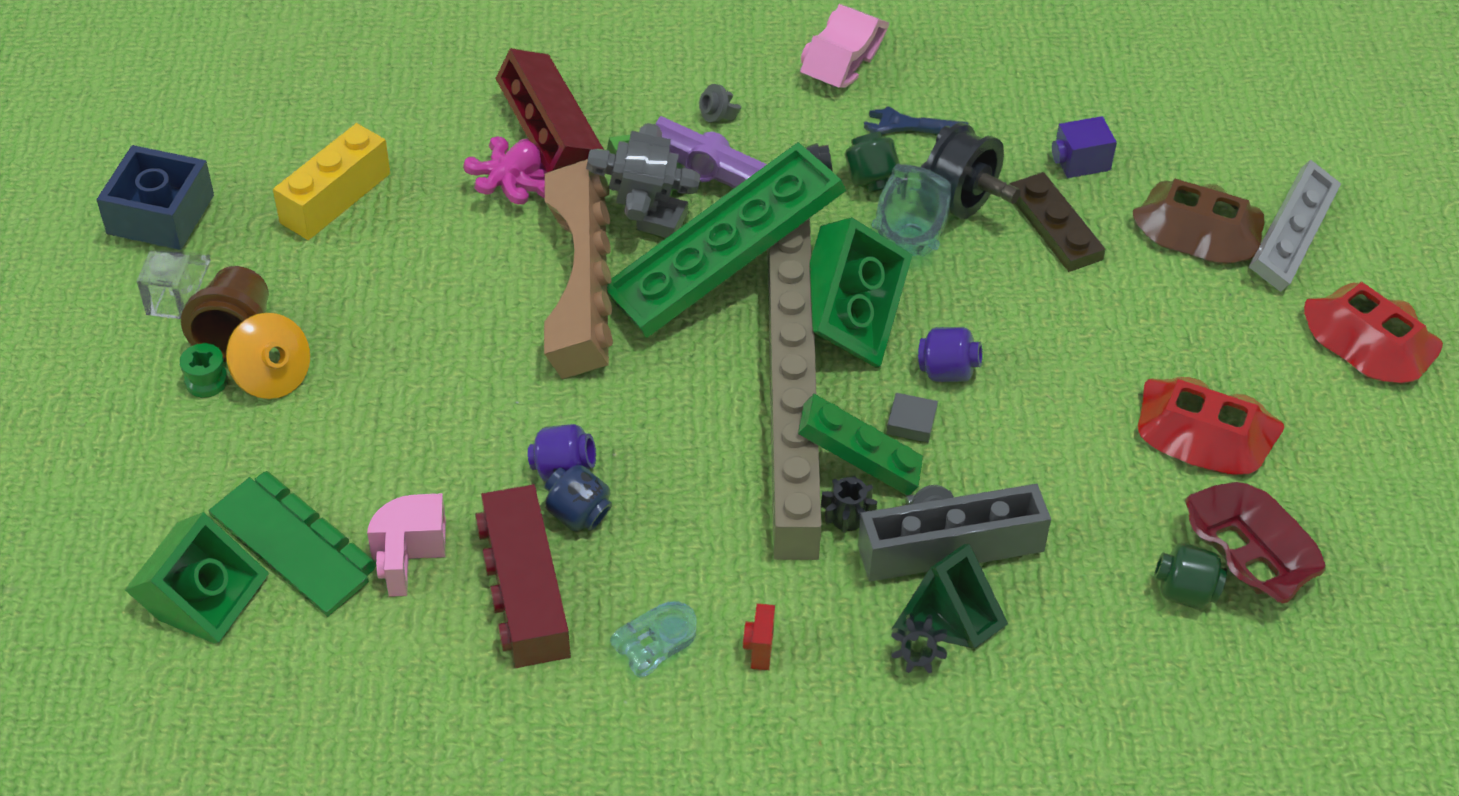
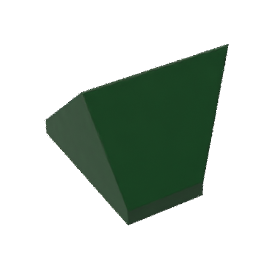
M963 544L930 567L892 629L899 628L904 631L907 627L906 617L908 614L913 616L915 622H924L925 618L931 614L932 627L935 631L940 629L947 630V637L942 642L976 648L1008 625V622L971 545Z

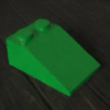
M852 217L821 225L809 262L813 332L875 368L881 367L913 254Z

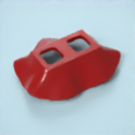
M1363 282L1349 283L1325 298L1307 299L1304 305L1305 317L1316 341L1371 379L1397 383L1417 381L1439 356L1443 347L1442 340L1428 332L1426 325L1418 320L1415 310L1409 302L1387 299ZM1362 294L1371 302L1377 303L1378 306L1369 313H1362L1348 302L1357 295ZM1391 318H1398L1410 326L1412 330L1403 337H1397L1383 328L1382 325Z
M1177 377L1173 379L1151 378L1145 382L1143 403L1138 422V432L1141 438L1156 450L1189 465L1224 474H1251L1262 466L1265 458L1284 430V423L1271 415L1256 399L1245 394L1226 395L1211 390L1207 384L1192 377ZM1181 392H1188L1202 397L1205 402L1201 411L1193 413L1177 407L1176 402ZM1223 406H1231L1245 411L1247 417L1244 425L1235 427L1221 422L1218 419L1221 408Z

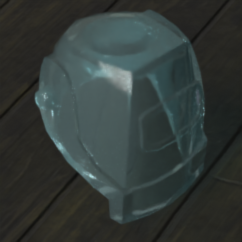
M896 164L891 177L880 195L876 212L877 219H873L871 227L877 229L880 235L913 254V256L919 255L924 257L930 254L932 250H938L940 246V241L938 240L945 228L950 208L951 182L925 168Z

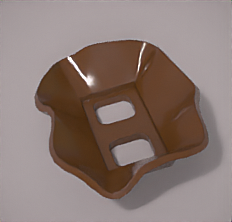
M1176 178L1173 181L1165 180L1156 184L1142 206L1133 210V217L1137 225L1158 246L1217 264L1235 263L1253 258L1261 245L1265 224L1263 211L1256 206L1250 205L1249 200L1230 195L1217 184L1200 186ZM1176 192L1183 194L1195 193L1200 197L1197 205L1193 207L1174 201ZM1219 201L1228 203L1238 210L1236 217L1227 218L1213 212L1215 203Z

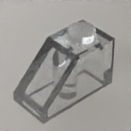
M174 250L149 251L137 279L146 315L181 319V314L187 301L201 286L211 261L210 255Z

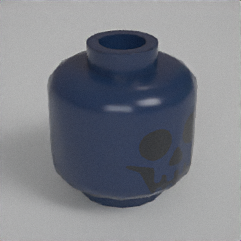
M575 465L567 471L561 467L558 468L544 486V489L548 491L545 500L546 510L572 531H581L584 528H587L589 531L593 530L605 518L612 507V502L609 501L610 487L582 465Z

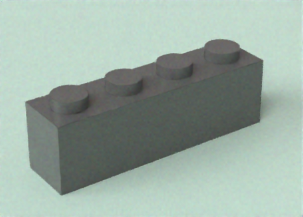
M1031 484L862 512L858 548L868 580L871 582L928 572L930 567L963 544L971 545L979 563L1044 552L1051 517L1038 484Z

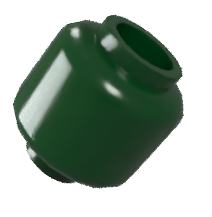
M881 131L851 139L852 146L845 151V159L852 183L856 186H867L869 192L891 187L890 179L896 177L901 171L893 139L882 137Z
M1188 543L1177 544L1170 554L1162 552L1154 572V578L1161 580L1160 590L1164 598L1194 609H1202L1209 602L1216 603L1221 596L1227 577V569L1221 567V559L1216 553Z

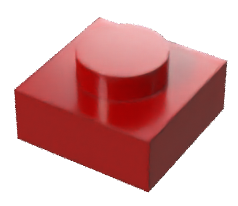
M757 603L755 621H745L743 649L751 650V669L770 670L775 605Z

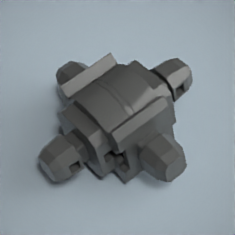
M650 123L644 124L639 132L631 131L629 143L619 141L616 154L609 153L610 150H590L586 169L591 173L601 176L605 174L611 175L609 189L618 191L616 204L625 205L624 212L626 216L636 221L643 220L647 216L648 211L656 212L658 200L668 202L671 189H676L677 193H697L701 176L697 171L689 168H676L678 154L669 152L671 139L662 138L660 127Z

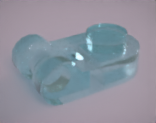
M669 601L660 604L617 629L611 636L610 643L619 654H625L629 658L628 665L637 677H645L652 673L659 663L685 649L694 641L697 635V616L687 604ZM650 636L654 642L643 647L640 641Z

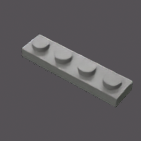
M1312 160L1301 167L1249 268L1280 292L1290 285L1341 183Z

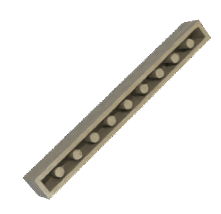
M809 218L767 249L773 557L779 560H819L820 551L819 449L817 444L798 434L804 403L813 393L816 394L815 343L812 327L809 263L811 259Z

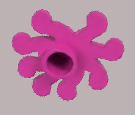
M499 136L492 137L489 142V147L492 150L490 161L480 162L477 158L471 156L467 157L464 161L463 169L466 173L470 175H489L488 178L478 177L475 180L474 189L479 193L491 194L500 185L506 197L517 205L525 204L528 201L529 195L527 191L536 192L542 198H545V173L547 172L541 163L539 149L529 139L520 140L508 151L509 143L505 138Z

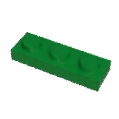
M814 393L804 403L798 430L799 435L907 496L911 495L919 487L923 455Z

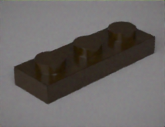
M1044 172L1010 183V185L1020 189V196L1015 204L1068 272L1104 259L1106 250Z

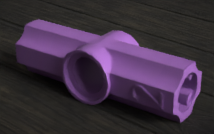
M662 116L659 117L655 124L660 127L662 138L671 139L669 152L678 154L677 162L684 165L685 168L695 170L701 174V182L715 179L735 188L767 165L730 148L729 142L719 133L706 132L700 134Z

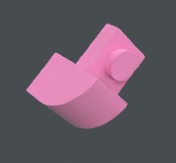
M443 494L402 496L383 505L372 517L367 531L371 556L373 560H376L378 579H386L389 597L407 596L409 559L445 557L446 515Z

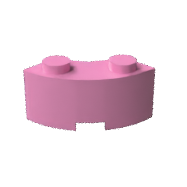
M839 4L837 9L831 13L826 28L819 35L813 36L811 42L807 43L801 55L802 67L800 72L839 88L851 85L859 77V74L855 73L862 61L870 63L890 23Z

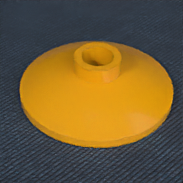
M260 313L250 316L235 328L228 341L226 359L233 380L242 390L258 398L274 399L291 393L302 383L310 364V349L303 331L291 319L276 313ZM273 347L278 349L280 353V359L277 363H273L269 358V352Z

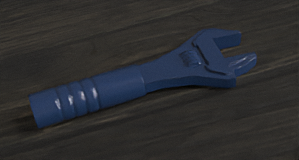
M888 106L885 109L869 111L870 117L881 119L879 124L864 122V128L870 133L881 131L882 135L899 131L939 134L944 126L951 127L957 123L969 125V122L925 117L914 118L900 114Z

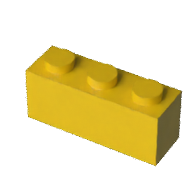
M355 123L273 188L279 223L308 241L391 174L386 139L358 123Z

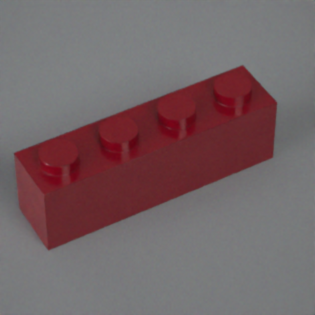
M510 48L495 79L529 141L539 149L541 163L546 172L548 173L587 160L592 149L604 150L550 55Z
M535 484L482 493L483 512L475 513L479 540L488 539L490 547L482 549L486 575H496L497 585L490 586L494 613L503 612L505 623L498 624L502 652L511 650L515 668L571 658L569 630Z

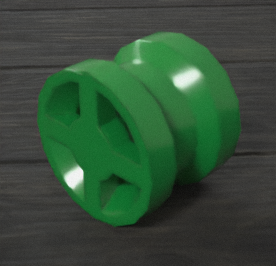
M202 343L193 345L182 353L180 368L184 375L185 387L190 394L200 398L215 396L225 389L228 384V375L224 367L223 354L218 347Z

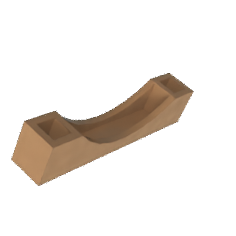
M588 159L545 173V203L560 226L573 235L575 250L573 269L567 287L556 307L544 321V355L562 379L608 366V347L613 344L612 334L608 326V315L612 314V306L607 294V284L611 283V274L606 254L611 252L610 242L606 235V225L610 224V216L605 205V196L609 195V186L605 176L591 173L586 169Z

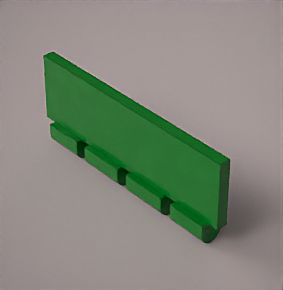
M269 471L261 473L255 478V481L251 477L247 478L208 510L217 522L327 617L369 582L367 576L376 567L375 560L356 544L349 543V539L325 518H319L318 512L295 493H290V489Z

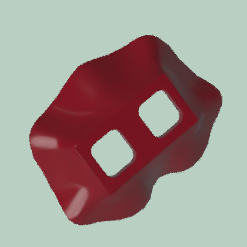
M1233 482L1206 488L1190 494L1185 499L1192 529L1201 540L1219 552L1227 561L1230 571L1239 580L1246 583L1256 594H1267L1277 602L1288 603L1303 585L1325 572V561L1315 541L1267 492L1246 483ZM1233 530L1247 545L1237 549H1230L1227 543L1220 539L1217 534ZM1257 561L1264 562L1275 573L1276 577L1260 581L1246 566Z

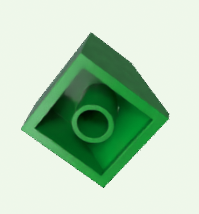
M202 512L175 524L126 587L125 591L158 621L216 644L226 634L269 575V572L205 512Z

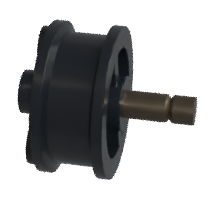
M957 123L951 127L944 126L940 130L936 138V144L927 161L920 167L916 178L917 183L921 184V195L925 202L933 206L944 204L949 207L951 214L959 219H967L974 215L984 205L990 194L1014 204L1020 196V189L998 179L1004 160V147L1001 140L994 136L981 138L975 134L973 127L966 123Z

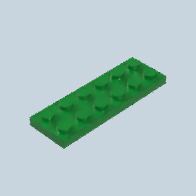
M797 142L612 277L611 283L607 284V294L641 333L648 338L847 190L842 180Z

